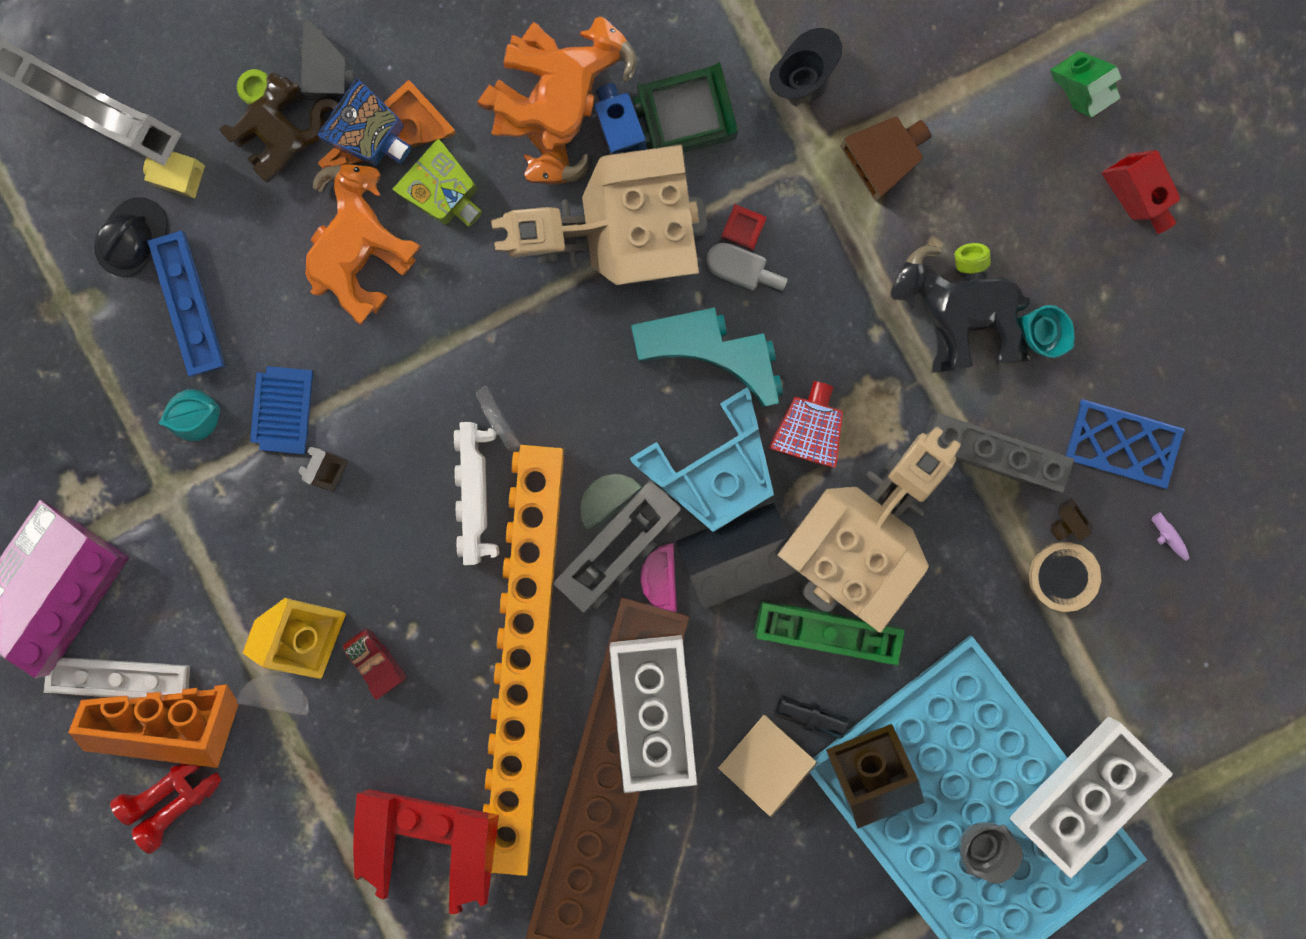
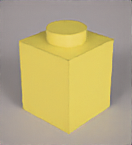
M176 152L171 153L165 166L146 158L143 167L144 181L155 187L195 199L205 165L195 158Z

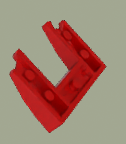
M371 789L357 793L353 836L354 878L360 880L363 877L377 889L375 895L384 900L388 898L396 834L451 845L449 914L461 913L463 911L462 904L477 900L480 907L488 904L499 815Z

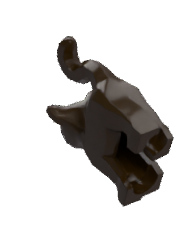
M271 73L267 76V86L264 95L248 106L244 115L234 127L223 125L219 129L227 140L234 142L237 147L248 144L257 136L267 145L262 153H253L247 158L254 165L253 169L267 183L283 172L293 157L300 155L308 145L319 140L318 133L325 124V112H333L340 103L334 97H322L317 100L310 111L311 127L304 131L300 130L285 117L282 110L298 102L304 95L301 93V88H299L300 86L297 82L293 83L287 77H282L277 73Z

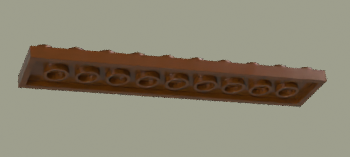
M621 597L525 939H599L640 795V791L624 792L610 643L682 635L683 641L689 615Z

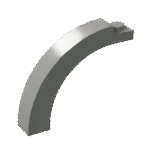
M0 38L1 80L111 140L165 166L182 133L148 114L141 113L102 94Z

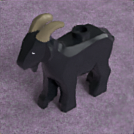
M925 245L912 252L900 268L890 290V296L893 300L905 301L909 308L913 309L915 294H921L936 333L937 354L932 362L931 373L973 367L968 341L969 331L989 327L995 329L1002 339V346L996 356L997 364L1030 360L1027 344L1022 336L1023 331L1018 325L1016 318L1017 312L1023 311L1028 307L1030 298L1023 296L1021 289L1016 283L1003 277L987 278L986 272L965 275L964 282L950 283L923 263V258L936 257L938 254H941L942 250L939 247Z

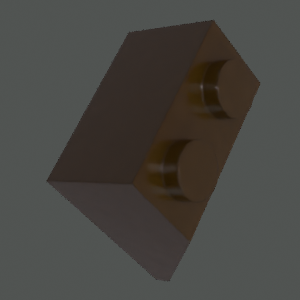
M892 724L826 749L858 829L925 803L917 775Z

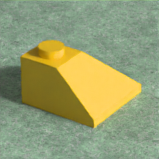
M284 598L255 619L242 653L263 668L322 679L346 613Z

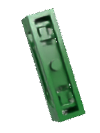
M760 600L754 636L756 639L898 665L905 630L899 626L887 624L882 632L879 633L859 618Z

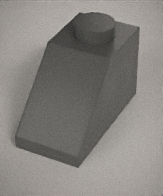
M303 21L301 93L309 101H317L322 97H334L341 101L357 78L356 70L352 69L345 57L311 21Z

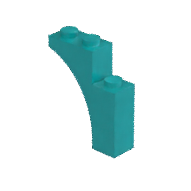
M715 307L631 325L639 362L672 357L701 360L716 365L741 380L756 396L762 407L777 405L779 403L778 396H783L780 376H773L771 362L776 361L772 340L766 341L765 334L763 333L722 342L721 336H726L727 330L723 314L717 316Z

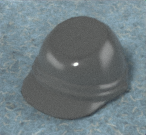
M992 822L975 823L968 826L960 836L959 851L961 861L969 875L982 878L993 884L1003 883L1013 876L1022 862V848L1003 824L998 825Z

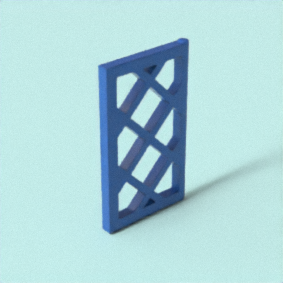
M1081 399L1065 456L1073 458L1074 462L1167 489L1185 429ZM1088 408L1103 412L1107 421L1090 429L1085 420ZM1122 418L1139 423L1143 431L1125 439L1116 422ZM1111 426L1120 443L1103 452L1093 434ZM1157 429L1174 433L1171 444L1162 450L1152 434ZM1146 436L1155 454L1138 462L1129 444ZM1088 438L1097 454L1092 459L1075 455L1078 443ZM1123 448L1132 466L1127 469L1112 466L1106 457ZM1159 459L1163 467L1161 478L1157 479L1146 476L1141 467Z

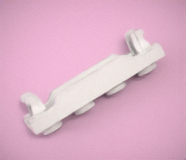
M460 422V430L454 431L455 451H460L461 465L455 466L456 487H461L462 501H456L457 522H462L463 536H457V556L463 557V565H476L481 562V556L491 555L492 558L499 555L498 545L481 543V534L487 529L486 458L478 451V443L490 442L496 439V430L488 428V431L478 430V424L472 422Z

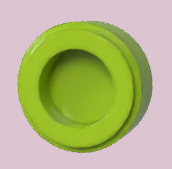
M257 69L244 72L237 82L239 97L246 104L250 105L263 96L267 86L266 78L268 75Z
M980 243L965 244L954 253L955 267L963 273H979L991 265L990 249Z

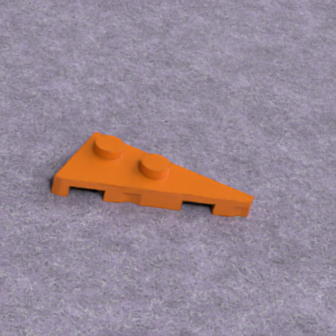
M410 80L384 102L404 125L397 137L411 145L412 148L435 142L437 139L449 138L456 134L455 129ZM333 148L318 164L323 169L335 165H353L364 161Z

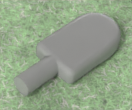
M724 242L714 245L707 253V268L713 275L748 290H755L758 282L783 292L788 278L765 270L766 259L735 245Z

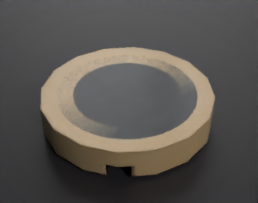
M1058 542L1046 546L1045 549L1034 557L1028 573L1030 588L1037 599L1047 608L1061 612L1078 611L1089 605L1098 594L1102 581L1100 566L1095 556L1085 547L1071 542Z

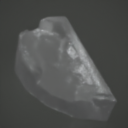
M487 385L477 390L475 396L481 403L485 416L496 434L502 439L506 449L513 451L520 447V441Z
M266 673L252 679L241 690L236 702L238 704L300 715L308 714V699L304 695L302 688L292 677L281 673Z

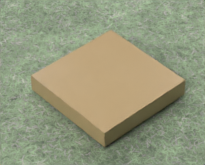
M763 715L718 769L770 817H773L818 762L771 719Z

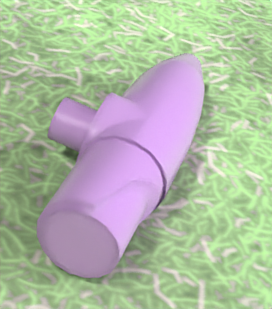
M1161 512L1154 515L1151 520L1160 531V537L1157 539L1158 543L1161 545L1167 543L1185 561L1190 559L1187 548L1174 527L1168 523Z

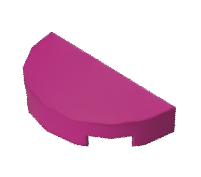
M669 543L659 546L647 556L642 565L640 582L643 593L651 604L677 612L674 545Z

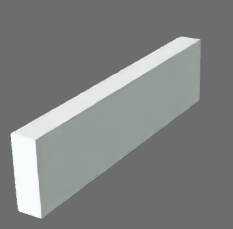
M62 657L49 676H45L44 693L101 697L127 695L129 698L146 697L147 693L161 692L162 695L182 693V689H189L190 666Z

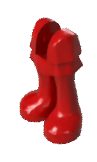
M180 763L177 766L171 767L170 772L146 791L138 795L121 794L115 797L110 802L111 810L121 823L131 826L174 790L180 794L161 810L132 829V836L136 844L145 853L152 854L162 845L164 831L174 820L194 805H200L205 797H211L222 781L217 771L210 777L201 780L200 784L193 789L186 780V777L191 773H195L201 766Z

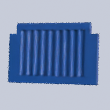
M267 366L266 373L256 372L250 442L260 443L259 450L306 454L313 370Z

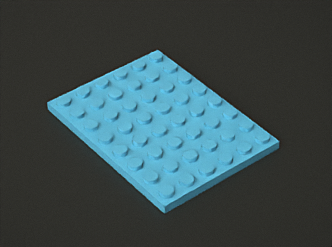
M970 635L849 729L843 738H838L814 757L818 764L810 772L811 776L939 939H1047L1147 861L1146 857L1121 827L1070 878L1009 819L1057 770L1067 757L980 645ZM892 724L917 775L925 803L858 829L826 749ZM979 822H992L998 825L1003 824L1007 827L1021 846L1023 852L1022 862L1011 878L1003 883L993 884L982 878L967 874L966 868L961 861L959 842L960 836L968 826Z

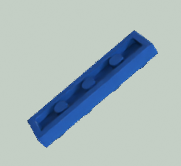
M178 231L148 240L188 376L194 377L226 367L186 233Z

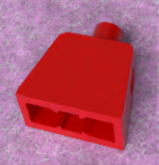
M1158 150L1130 153L1101 172L1130 218L1133 220L1149 219L1157 234L1169 230L1176 224L1168 208L1179 202L1180 195Z

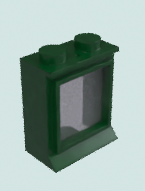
M720 62L692 72L645 84H637L638 96H634L632 99L637 118L644 116L647 130L642 132L646 140L647 150L682 145V151L685 153L737 138L738 128Z

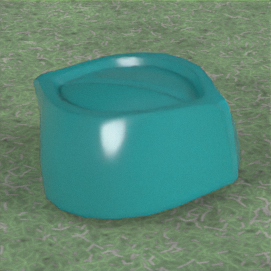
M1046 305L1018 317L1017 322L1023 331V339L1034 353L1043 357L1055 358L1066 354L1074 348L1073 322L1063 309L1053 305Z
M183 390L169 400L158 423L182 440L200 441L208 437L217 426L220 406L202 390Z

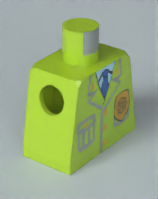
M439 139L433 143L393 188L402 199L443 225L448 224L456 215L463 223L470 227L483 213L470 200L478 188Z

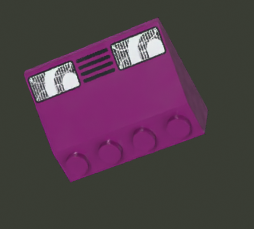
M39 500L0 557V655L34 678L49 676L130 557L45 501Z

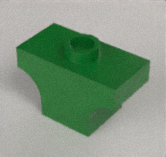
M1077 51L1050 69L1054 81L1067 94L1072 108L1086 116H1095L1121 98L1116 86V82L1121 79L1117 66L1087 53Z

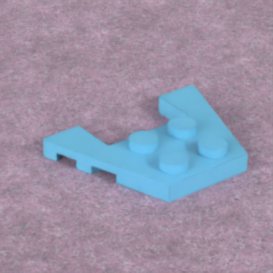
M748 387L720 403L738 436L701 459L675 473L657 442L630 458L631 462L712 532L774 496L751 393Z

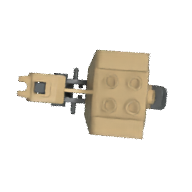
M682 145L601 157L582 196L584 215L570 216L569 202L564 199L562 200L563 216H561L558 208L546 207L513 210L505 213L503 217L491 221L494 230L505 229L508 232L507 239L502 242H494L497 252H508L511 258L533 255L534 258H537L539 265L559 262L558 256L569 255L571 269L577 268V253L590 252L592 268L616 285L655 279V283L660 284L662 283V278H664V283L671 282L670 277L698 274L694 238L703 236L707 231L704 201L699 197H688ZM585 237V243L581 244V239H575L576 244H564V239Z
M935 427L927 435L924 433L919 434L906 453L901 455L895 451L884 465L888 472L883 479L871 471L867 472V477L877 484V487L870 496L858 487L826 489L802 523L799 521L795 525L798 528H793L791 531L793 535L777 555L807 578L800 588L803 598L824 612L832 611L840 603L881 633L929 567L913 529L901 521L899 517L907 508L918 516L922 517L924 515V511L915 505L913 501L917 499L919 502H923L935 490L952 469L956 461L955 455L961 444L953 440L946 449L940 448L937 441L943 431ZM892 484L895 489L884 503L880 502L878 498L881 496L885 499L888 494L884 491Z

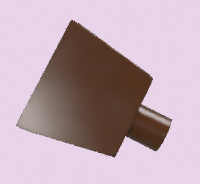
M896 116L847 136L842 141L840 147L876 202L922 161L923 156L917 147L929 140L931 133L922 120L905 129L900 119Z

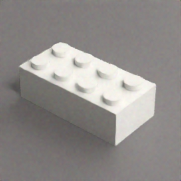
M682 635L611 642L610 656L624 792L697 785Z
M1108 716L1009 819L1066 875L1072 878L1173 774L1127 728Z

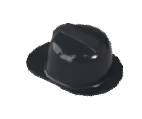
M826 28L810 29L801 34L770 72L769 83L772 91L778 96L788 99L795 107L800 104L813 102L821 97L827 88L829 75L835 69L842 56L843 45L840 37L833 30Z
M134 197L122 202L113 211L107 221L98 229L94 242L95 256L106 272L115 276H130L141 270L152 256L148 240L165 236L167 232V219L162 208L156 202L147 198Z

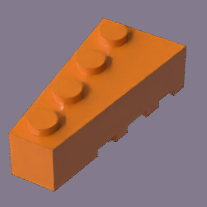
M227 684L217 685L212 690L199 691L197 688L182 689V693L162 695L161 692L147 693L146 697L129 699L126 695L81 700L68 733L80 748L86 752L218 768L239 702Z

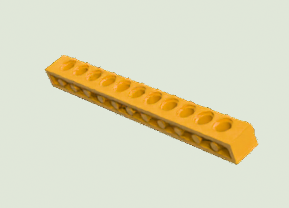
M520 445V451L513 452L512 473H518L517 487H511L509 493V508H515L514 522H508L506 529V543H511L512 546L511 558L505 557L503 564V578L509 579L508 593L502 592L500 600V614H506L505 628H499L497 636V649H503L502 663H496L494 671V684H499L500 689L499 698H493L491 707V719L497 720L496 734L490 733L488 742V755H494L493 769L487 768L485 790H491L490 804H484L483 812L498 814L497 830L501 827H509L515 832L516 838L512 841H504L497 833L492 873L527 876L530 867L565 452L563 448ZM535 471L542 473L546 479L545 487L540 492H533L527 486L528 476ZM529 507H536L542 512L543 520L538 527H531L524 520V513ZM532 542L538 546L540 556L537 561L528 562L523 559L521 548L524 543ZM530 578L536 583L537 591L534 596L525 597L519 592L518 583L520 579ZM525 613L532 617L534 627L531 631L523 632L516 627L515 618L518 614ZM516 649L526 650L531 657L530 664L525 667L517 666L512 660L513 651ZM516 684L524 686L528 692V698L521 702L513 700L510 697L509 688ZM511 720L520 721L524 725L525 733L518 737L510 735L506 729V723ZM507 756H516L520 759L522 768L514 772L509 771L505 768L503 759ZM505 791L514 792L519 799V803L515 806H506L502 803L500 794Z

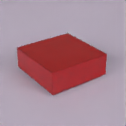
M734 204L721 238L753 251L767 217Z

